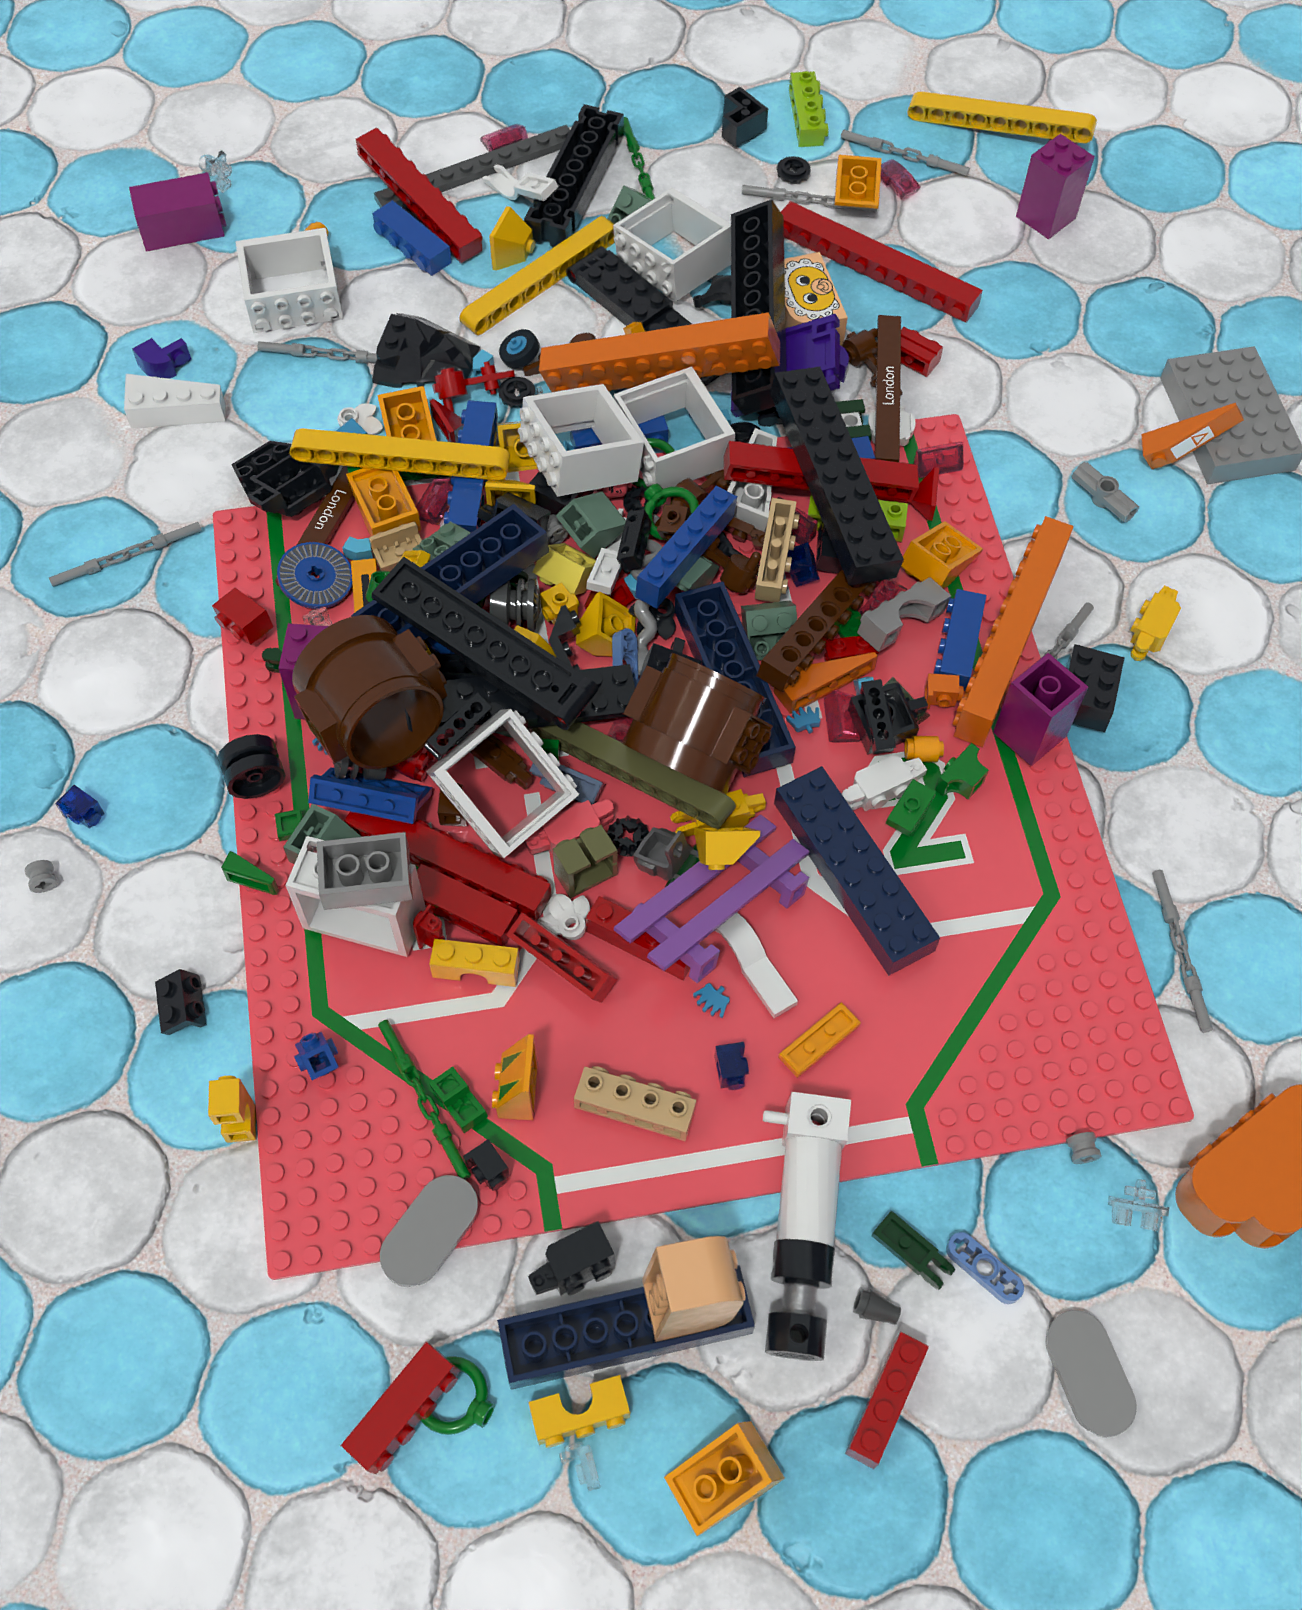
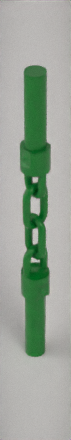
M624 117V134L630 153H633L631 156L633 165L639 168L640 171L638 180L642 192L653 200L655 196L650 176L642 168L645 164L643 155L637 152L639 150L638 141L634 137L629 119ZM638 156H639L640 159H641V162L638 161V162H637L638 165H637V164H636V161H635V158L638 159Z
M381 1021L378 1026L396 1058L395 1063L405 1082L414 1087L419 1097L417 1103L422 1114L427 1120H431L435 1127L432 1133L439 1145H442L458 1177L464 1180L468 1179L471 1174L452 1140L447 1124H441L439 1121V1110L433 1098L424 1093L420 1085V1074L410 1055L404 1051L389 1021ZM413 1071L416 1078L413 1077L410 1081L407 1074ZM427 1099L429 1100L434 1110V1112H430V1116L427 1114L422 1104L426 1103Z

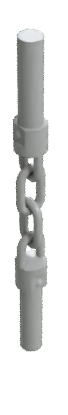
M843 130L841 133L842 139L869 146L870 149L886 154L892 152L900 153L904 159L913 162L923 160L927 162L926 166L939 167L968 176L970 167L940 159V157L933 154L926 157L922 156L919 150L906 147L903 150L896 148L892 142L883 139L870 138L847 130ZM883 143L890 145L888 150L882 149ZM907 151L919 154L916 155L917 159L906 156L908 154Z
M749 185L742 186V194L771 197L773 200L784 201L786 199L801 203L823 204L839 209L851 208L877 211L874 208L835 205V196H822L800 191L792 192L776 187L771 189ZM798 195L807 196V200L797 199ZM813 198H819V199H821V201H819V200H812V199H813ZM827 199L834 200L833 203H827Z
M258 341L257 345L259 351L288 353L299 357L319 356L334 360L348 359L355 360L356 363L366 364L368 362L376 363L377 360L375 353L363 350L353 352L338 348H316L315 346L297 343L290 345ZM305 349H311L312 354L305 353ZM333 352H343V357L333 356Z
M199 522L164 535L161 533L151 537L150 540L132 545L108 556L86 561L81 566L49 577V580L54 587L88 573L91 575L112 564L153 549L157 550L168 546V543L200 532L202 529ZM150 543L153 544V546H150V547H147V548H146V546H145V545L150 544ZM139 547L140 551L130 554V550ZM120 554L123 555V557L113 560L112 558ZM106 560V564H99V562Z
M1087 602L1084 604L1072 622L1067 624L1062 630L1054 648L1048 650L1045 655L1049 653L1057 660V654L1062 648H1066L1077 635L1080 626L1094 609L1091 603Z
M1156 870L1152 872L1163 906L1162 913L1165 923H1169L1171 940L1180 958L1184 984L1187 993L1191 996L1201 1031L1204 1033L1213 1030L1202 996L1203 989L1195 967L1191 964L1185 934L1180 929L1178 922L1180 916L1176 905L1173 904L1163 870ZM1180 934L1183 945L1178 947L1175 936ZM1182 953H1184L1187 963H1185ZM1191 969L1193 976L1188 977L1186 971Z

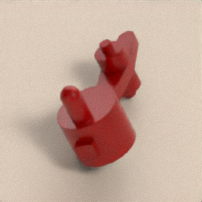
M489 361L484 362V367L480 368L482 376L464 379L463 371H455L454 368L440 370L441 374L434 376L435 384L432 387L434 393H438L439 400H443V405L454 412L452 398L467 395L466 386L484 383L485 391H490V394L493 395L496 394V389H499L498 380L515 377L514 370L496 373L495 365H490Z

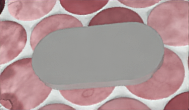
M445 1175L430 1181L387 1235L381 1246L380 1263L384 1273L393 1283L402 1287H411L428 1282L437 1273L472 1226L478 1213V1200L475 1190L466 1180L458 1176Z
M1072 1310L1060 1314L1048 1328L1045 1342L1047 1352L1074 1416L1083 1428L1098 1436L1113 1437L1127 1430L1134 1421L1136 1399L1110 1338L1101 1322L1089 1313Z

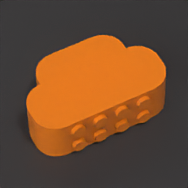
M1302 1084L1287 1088L1277 1097L1271 1093L1254 1110H1250L1239 1122L1224 1131L1217 1140L1207 1145L1188 1163L1191 1169L1179 1180L1175 1197L1181 1213L1199 1232L1211 1237H1225L1235 1232L1243 1241L1251 1246L1272 1248L1302 1228Z

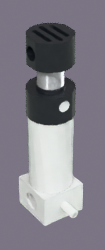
M791 1092L786 1104L785 1113L768 1110L763 1112L764 1122L784 1125L782 1146H785L776 1241H774L773 1269L771 1272V1280L783 1284L785 1291H783V1311L771 1312L768 1316L765 1353L769 1355L805 1361L824 1360L827 1320L814 1316L816 1309L815 1301H817V1289L832 1287L842 1150L848 1141L850 1099ZM812 1121H817L821 1126L815 1125ZM795 1330L799 1332L802 1336V1343L794 1342L790 1337V1331Z

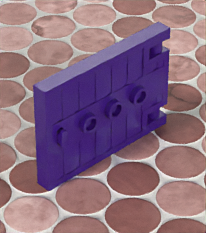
M836 314L786 328V371L821 367L831 391L840 388V381L836 377V374H840V334L836 330V328L840 327V320ZM731 385V412L735 417H740L743 414L732 401Z

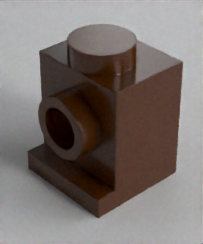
M672 501L671 505L664 504L660 525L657 527V532L662 539L669 540L692 514L689 508L686 507V504L680 501Z
M457 783L459 787L463 790V785ZM440 789L438 804L440 825L467 826V821Z

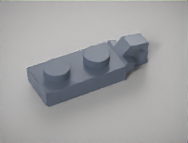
M533 763L529 770L532 772L531 774L542 778L540 784L556 792ZM560 764L558 768L563 775H570L574 780L573 782L577 785L575 790L579 795L573 800L580 803L589 800L591 805L596 803L603 788V782Z

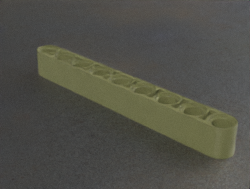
M581 722L573 723L568 730H563L554 725L533 728L531 731H534L543 739L559 740L561 751L715 829L721 828L736 808L734 801L726 794L673 770Z

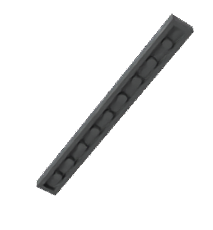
M567 125L425 175L428 177L429 182L434 187L439 188L442 193L481 179L484 176L497 173L494 169L496 164L509 169L559 151L570 129ZM390 188L374 193L375 201L380 208L392 200L400 207L403 205V202Z

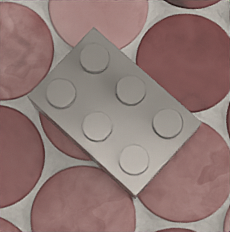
M405 832L317 842L319 896L324 910L413 900L410 851Z

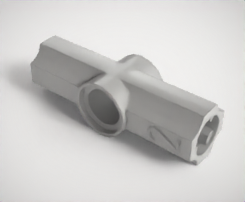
M1085 461L1073 472L1072 478L1092 495V501L1096 506L1108 508L1126 523L1138 512L1140 506L1118 489L1119 483L1115 478L1103 476Z

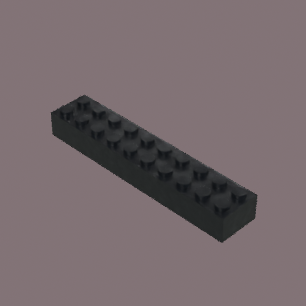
M772 199L731 214V318L769 312L780 340V366L732 373V401L744 416L775 406L770 395L775 373L786 371L784 222L782 213Z
M821 367L775 373L770 395L849 586L896 578L904 560Z

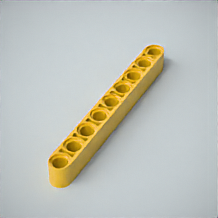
M922 91L914 93L907 111L908 116L915 121L1054 139L1059 134H1062L1076 143L1090 142L1097 125L1096 117L1089 113Z
M604 216L598 217L466 306L460 314V322L476 335L483 334L566 277V269L598 247L602 246L607 249L614 244V224Z
M300 428L294 432L290 448L291 457L301 462L488 480L504 479L507 476L510 454L506 449L495 446Z

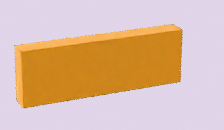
M841 1002L779 1053L778 1058L798 1078L856 1030L861 1022Z

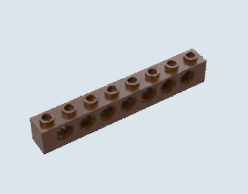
M842 569L762 659L756 676L781 692L789 684L793 686L801 675L800 671L802 669L806 671L814 660L813 656L822 653L827 644L826 641L834 639L840 629L839 626L841 624L846 625L852 615V610L858 611L864 602L865 595L869 597L873 593L877 581L849 586Z

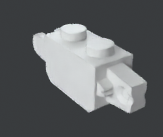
M892 755L857 771L853 785L843 790L842 796L853 811L860 807L864 811L872 808L878 809L895 797L901 798L913 779L917 781L926 775L927 769L920 758L903 762L901 757Z

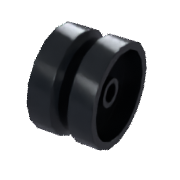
M254 734L236 738L227 743L219 751L217 757L224 774L228 792L236 798L249 799L266 795L277 789L284 782L286 776L274 740L266 735Z

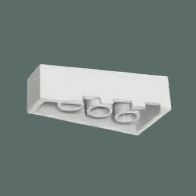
M126 374L124 411L131 428L225 422L226 403L221 387L218 384Z
M755 428L749 443L776 447L777 436ZM731 481L727 491L738 496L734 517L754 525L756 529L764 532L768 522L772 485Z

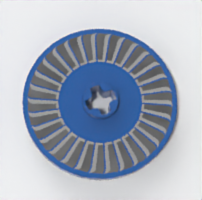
M306 542L298 544L284 553L278 564L277 580L283 593L294 603L306 608L324 609L340 603L348 595L352 587V571L347 558L336 548L324 543ZM315 572L316 575H319V578H315L311 573Z

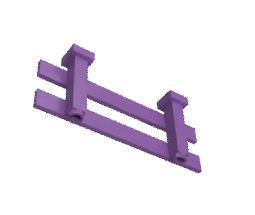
M760 814L744 826L760 830V837L737 860L751 871L747 876L684 926L678 928L665 916L724 871L709 870L708 865H704L699 861L647 902L638 904L629 916L614 926V931L629 943H632L644 932H647L660 943V945L648 953L647 958L663 971L680 959L690 967L688 977L698 983L716 968L720 950L712 944L705 949L698 943L769 886L781 894L779 903L787 909L805 894L809 877L802 871L794 876L789 870L809 855V850L792 839L771 857L766 855L756 845L774 832L777 826Z

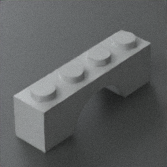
M930 577L921 583L916 582L909 590L901 591L890 601L885 600L878 608L866 611L860 619L861 625L857 633L879 652L896 641L903 626L900 618L914 617L928 623L944 613L951 595Z

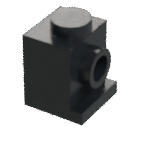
M489 1139L463 1156L468 1169L474 1166L471 1171L480 1184L485 1182L489 1189L495 1191L507 1182L506 1178L510 1176L508 1167Z

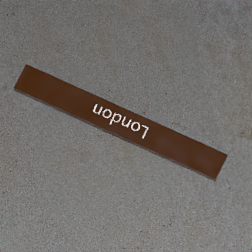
M878 315L875 459L899 462L901 316Z
M343 466L332 484L330 493L325 496L297 545L306 542H318L328 545L355 498L346 477L348 473L347 466Z

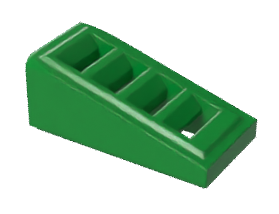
M229 851L221 867L227 881L272 895L278 894L279 889L273 877L236 853Z

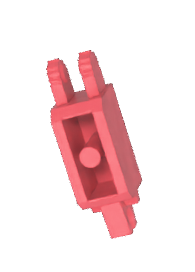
M589 800L570 805L568 809L557 813L524 841L528 851L533 855L550 850L553 855V848L561 841L573 838L578 839L581 832L587 828L607 825L614 819V803L610 800H603L591 805Z

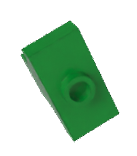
M971 743L957 759L952 757L946 764L945 771L939 777L935 790L943 796L950 792H956L969 800L985 782L989 771L978 761L977 756L980 749Z
M913 779L890 813L886 824L909 837L910 835L913 836L925 818L927 810L936 795V791Z

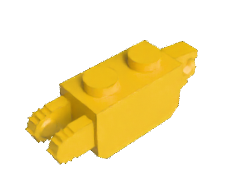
M1164 585L1159 593H1154L1151 601L1145 600L1139 612L1143 617L1142 619L1136 618L1130 630L1134 633L1130 642L1135 644L1130 655L1135 661L1141 662V660H1144L1148 651L1154 653L1161 650L1181 610L1179 602H1176L1177 590Z
M741 789L728 792L726 795L734 801L736 808L721 827L746 826L749 823V818L754 817L756 812L765 810L766 801L763 793L748 796L747 793L743 794ZM681 811L674 812L670 816L671 821L676 824L689 820L692 821V823L680 826L675 831L676 833L678 831L683 832L685 837L694 835V828H713Z

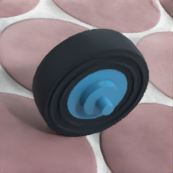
M517 330L509 334L501 343L499 348L500 358L509 368L517 369L524 367L537 356L540 348L539 341L530 330Z

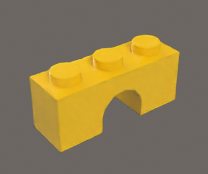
M434 939L429 965L433 978L460 981L462 974H477L485 977L488 984L516 987L520 958L518 948Z
M227 1075L219 1077L218 1080L209 1081L208 1116L214 1125L221 1124V1135L227 1143L256 1140V1106L240 1078Z
M620 1375L590 1383L592 1403L589 1409L582 1414L567 1412L562 1406L559 1393L528 1402L539 1445L545 1444L546 1448L563 1444L565 1442L564 1438L576 1434L577 1439L595 1434L594 1429L607 1425V1429H614L625 1425V1419L630 1418V1410Z

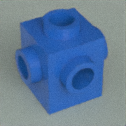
M322 1031L317 1034L310 1033L295 1044L299 1054L295 1055L294 1058L301 1072L307 1069L311 1080L339 1068L334 1058L335 1055L339 1054L332 1038L326 1040Z

